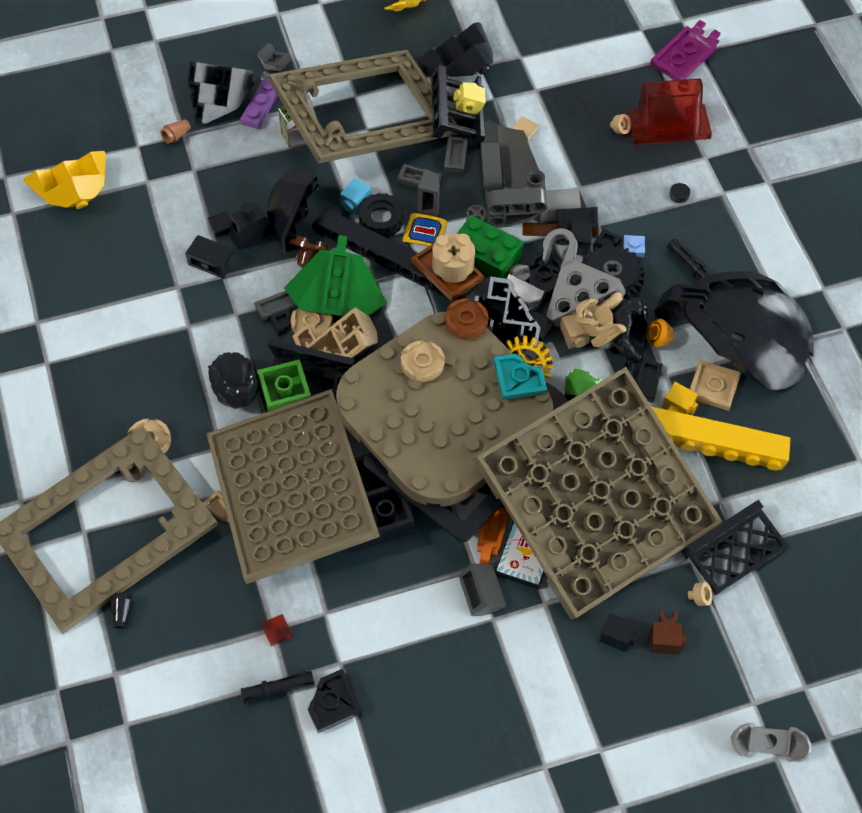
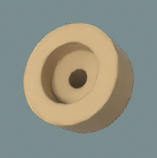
M616 115L613 121H611L610 127L616 134H627L630 131L631 121L628 115Z
M707 582L695 583L693 590L688 591L689 600H694L698 606L710 605L712 602L710 585Z

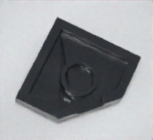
M544 250L531 258L529 283L546 291L545 298H547L554 291L562 262L551 252L548 262L545 264L543 261Z
M343 669L320 678L313 700L310 702L308 713L317 733H321L362 714V709Z

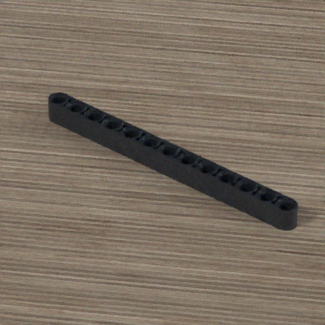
M324 209L313 222L312 228L320 236L336 244L338 243L339 235L347 236L346 249L448 299L411 263V258L418 253L328 209ZM477 284L454 301L468 299L469 294L480 284ZM529 309L532 318L540 326L538 340L543 342L553 327V323L547 317Z

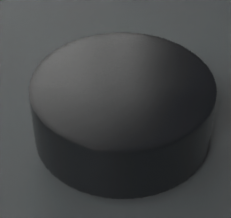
M676 183L672 185L669 196L676 203H684L689 199L690 188L686 184Z

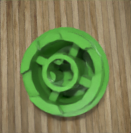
M580 369L570 370L569 375L565 376L564 395L571 400L604 379L600 377L597 381L595 377L589 375L590 372Z

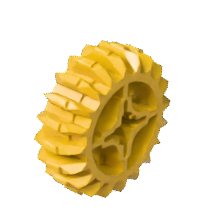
M518 336L515 337L516 344L514 345L510 340L507 341L508 350L511 353L516 350L517 355L522 356L523 361L527 364L529 363L532 367L542 364L541 370L545 377L552 376L549 371H546L553 369V364L546 363L552 360V356H545L549 352L548 348L541 351L543 342H539L536 346L534 345L536 338L533 337L531 342L527 343V336H523V342H519ZM523 349L534 351L540 358L527 357Z

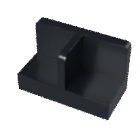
M197 235L185 254L189 266L225 279L228 274L227 262L234 251L233 248Z

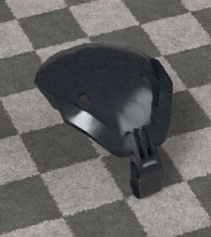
M753 271L722 272L707 275L698 280L694 285L675 284L662 294L655 309L656 316L664 320H671L676 315L683 313L685 319L702 335L717 355L729 359L736 369L745 373L767 390L788 388L798 383L806 375L803 366L808 355L813 356L814 354L812 328L802 307L789 296L777 281ZM732 334L743 337L742 342L732 338Z

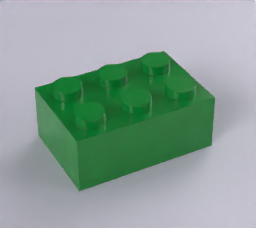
M473 215L467 219L456 233L467 234L475 247L474 267L485 277L491 276L506 279L510 269L517 265L523 257V241Z

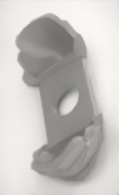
M746 723L739 726L731 735V742L735 751L740 756L747 758L751 756V752L786 755L788 762H801L809 757L812 750L808 736L795 727H790L789 730L754 727V723ZM767 734H773L777 739L775 746L771 748L765 747L762 742L763 737Z

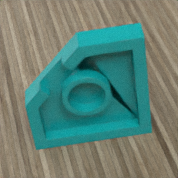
M517 354L493 357V365L502 400L547 393L543 371L540 368L527 364Z

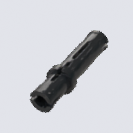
M676 238L667 244V249L691 271V275L694 278L697 277L700 280L707 275H711L706 269V265L700 263Z
M312 671L274 681L267 682L264 680L261 681V684L240 689L243 703L263 698L268 700L271 696L315 686Z

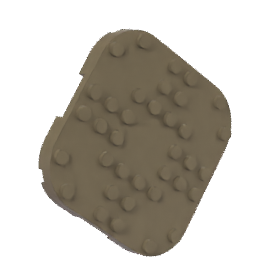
M446 312L435 313L422 319L353 365L342 376L336 394L338 415L346 429L359 443L363 442L388 470L389 477L407 496L425 505L427 503L440 504V506L454 505L485 485V479L473 459L553 411V402L548 391L542 395L502 400L493 365V357L512 353L488 328L485 329L484 333L472 339H460L452 335L444 323ZM415 341L435 343L442 349L445 355V367L442 374L428 382H417L410 379L401 369L403 349Z

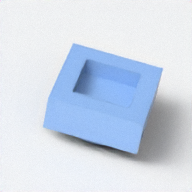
M624 235L623 249L628 248V252L636 253L635 257L644 258L645 236Z

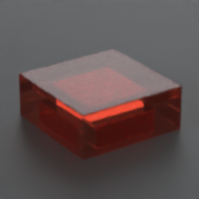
M283 614L261 623L270 646L292 638V633Z

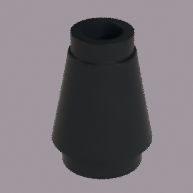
M114 593L113 599L110 600L113 628L126 629L134 601L131 594Z

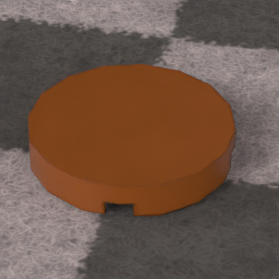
M460 299L448 306L444 323L452 335L460 339H472L484 333L488 326V313L480 302Z

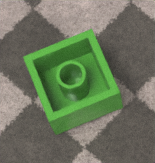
M300 359L257 370L259 384L268 412L311 397Z

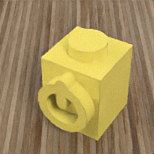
M463 82L454 93L453 99L456 104V110L478 115L485 105V88L479 87L473 82Z

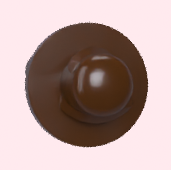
M296 236V239H291L290 244L300 246V251L296 254L297 265L301 268L320 250H332L328 248L329 244L319 241L316 244L308 243V238Z

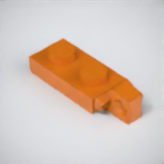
M500 507L482 526L477 542V552H481L479 564L489 565L491 556L497 557L498 552H500L510 517L506 508Z

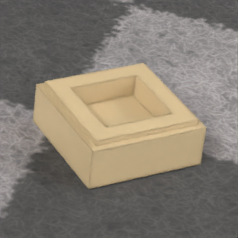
M522 116L512 129L524 130L528 141L538 130L539 125Z

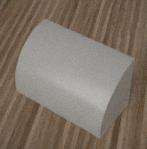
M579 188L546 190L547 210L539 215L540 223L557 222L556 209L581 208Z

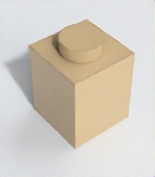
M577 313L561 318L560 330L569 349L583 347L589 343L590 336L576 322Z

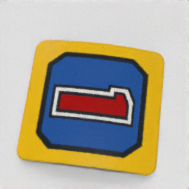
M413 213L410 215L402 241L430 246L439 235H444L448 222L438 217Z

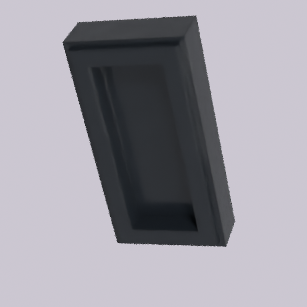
M598 207L556 209L557 228L571 229L572 221L593 223L592 228L599 227Z
M642 359L636 383L647 401L654 403L663 364Z

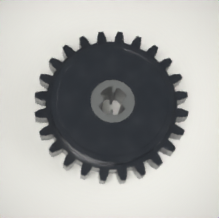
M610 244V247L602 245L601 249L594 247V253L588 251L587 256H583L581 263L620 279L626 291L623 299L628 300L630 295L635 297L636 292L641 291V286H643L645 279L644 264H640L641 259H635L636 253L628 252V248L622 249L621 245L618 247H614L613 244ZM603 289L600 294L606 293L608 289Z

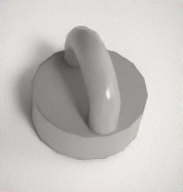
M518 264L510 269L509 274L528 282L530 269L527 265Z
M548 342L544 344L543 348L549 349L545 356H552L550 361L552 364L558 362L560 357L553 343Z

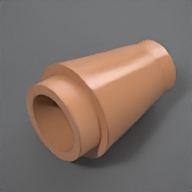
M184 119L164 125L163 129L160 130V134L166 143H175L191 127L189 122Z

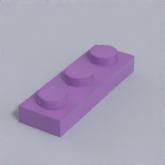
M263 78L240 119L242 125L259 130L275 102L277 94L267 78Z

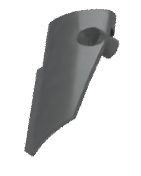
M487 120L484 122L486 137L483 142H480L488 224L496 228H503L527 222L547 210L545 174L537 166L524 130L504 127Z

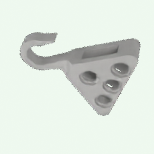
M562 228L551 231L543 242V261L547 264L552 252L553 243L558 239L569 240V247L561 265L547 311V317L551 320L554 327H560L562 317L577 313V305L585 298H589V300L597 299L598 303L596 305H600L608 300L603 298L609 295L612 297L616 292H620L624 296L626 292L620 279L576 261L577 240L571 231ZM581 281L579 285L573 286L575 282ZM603 289H608L606 293L600 294ZM570 307L567 312H562L564 308Z

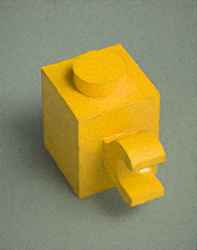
M675 382L664 397L662 409L693 415L698 407V403H696L698 394Z

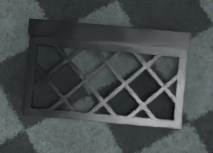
M270 338L267 344L274 355L273 366L300 359L304 374L334 381L335 373L345 374L349 368L356 364L353 358Z
M759 499L687 545L682 551L686 559L690 558L715 595H718L789 547L763 512L762 508L764 506ZM758 517L765 525L764 532L752 529L753 521ZM737 531L748 533L746 543L735 541ZM752 534L763 536L762 547L750 544ZM767 537L775 539L781 547L776 550L766 548ZM720 542L730 544L729 555L717 552ZM734 545L746 548L744 558L733 556ZM750 549L761 551L760 561L749 560ZM702 554L712 556L711 567L702 565L697 557ZM716 557L728 559L727 570L715 568ZM732 561L744 563L743 572H732ZM714 572L726 575L725 584L718 587L713 580Z

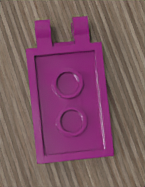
M699 20L693 28L686 26L651 59L650 65L678 84H681L716 50L717 44L720 41L717 38L721 33L714 29L705 38L702 35L705 32L703 28L706 26V23Z

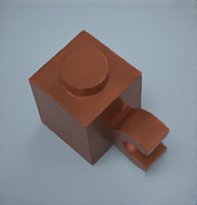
M661 610L659 615L660 622L653 621L650 630V653L679 655L681 647H685L686 633L682 632V624L676 623L678 612L674 611L672 619H668L664 615L665 610Z

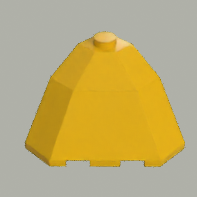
M105 151L90 152L78 160L63 161L52 169L36 170L23 178V180L48 204L81 209L88 206L87 202L94 199L104 186Z

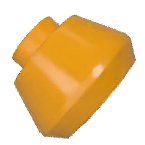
M657 319L649 325L646 337L652 347L667 346L674 339V331L665 320Z

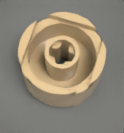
M456 233L439 235L432 250L433 272L442 277L444 281L450 283H457L467 279V276L473 272L475 247L467 234Z

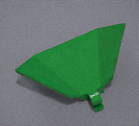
M338 236L336 251L320 250L284 287L301 311L343 317L356 307L369 316L387 304L363 257L345 252L347 236Z

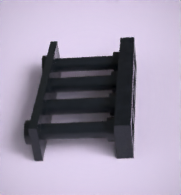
M438 65L431 77L433 137L441 139L445 132L452 131L471 136L473 148H477L486 137L483 108L478 115L449 108L447 101L454 103L455 101L453 99L454 94L449 93L447 86L459 89L463 82L448 78L446 67ZM477 76L473 83L483 87L481 77ZM448 116L472 122V128L450 123Z

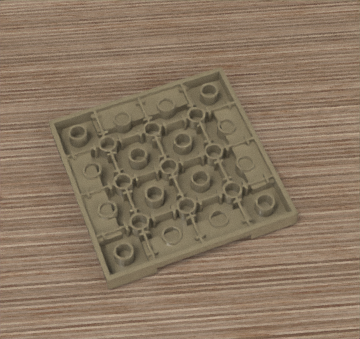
M627 367L473 459L496 499L500 498L546 573L548 584L570 620L584 614L723 523Z

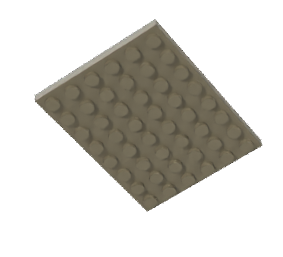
M332 389L207 433L239 563L246 584L380 537L345 427L338 415L337 402Z

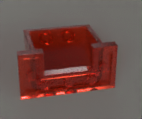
M702 79L643 82L638 109H630L627 113L631 121L630 130L633 144L711 139L712 132L705 104H702Z

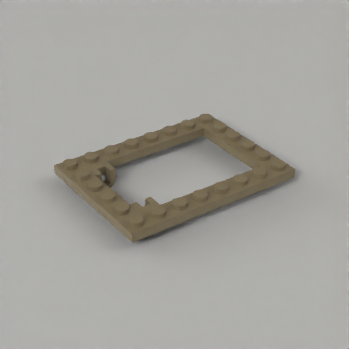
M408 50L269 74L268 81L318 164L438 139L433 137L431 84ZM398 71L429 120L347 136L339 121L330 122L326 129L323 130L305 99L307 92L312 97H317L319 93L317 86ZM448 116L450 123L457 124L452 116ZM447 131L441 138L458 135L459 133Z
M141 426L0 521V545L60 632L64 634L113 599L114 593L124 592L218 526V523L144 426ZM136 466V470L130 473L129 470ZM145 469H147L175 506L171 510L173 517L170 520L166 521L163 516L158 519L165 532L73 597L67 599L23 535L117 471H120L128 482H136L144 476Z

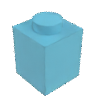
M354 178L340 193L341 206L346 211L358 215L361 202L371 195V187Z

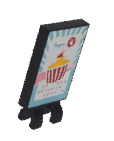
M513 521L495 570L496 576L539 590L545 572Z

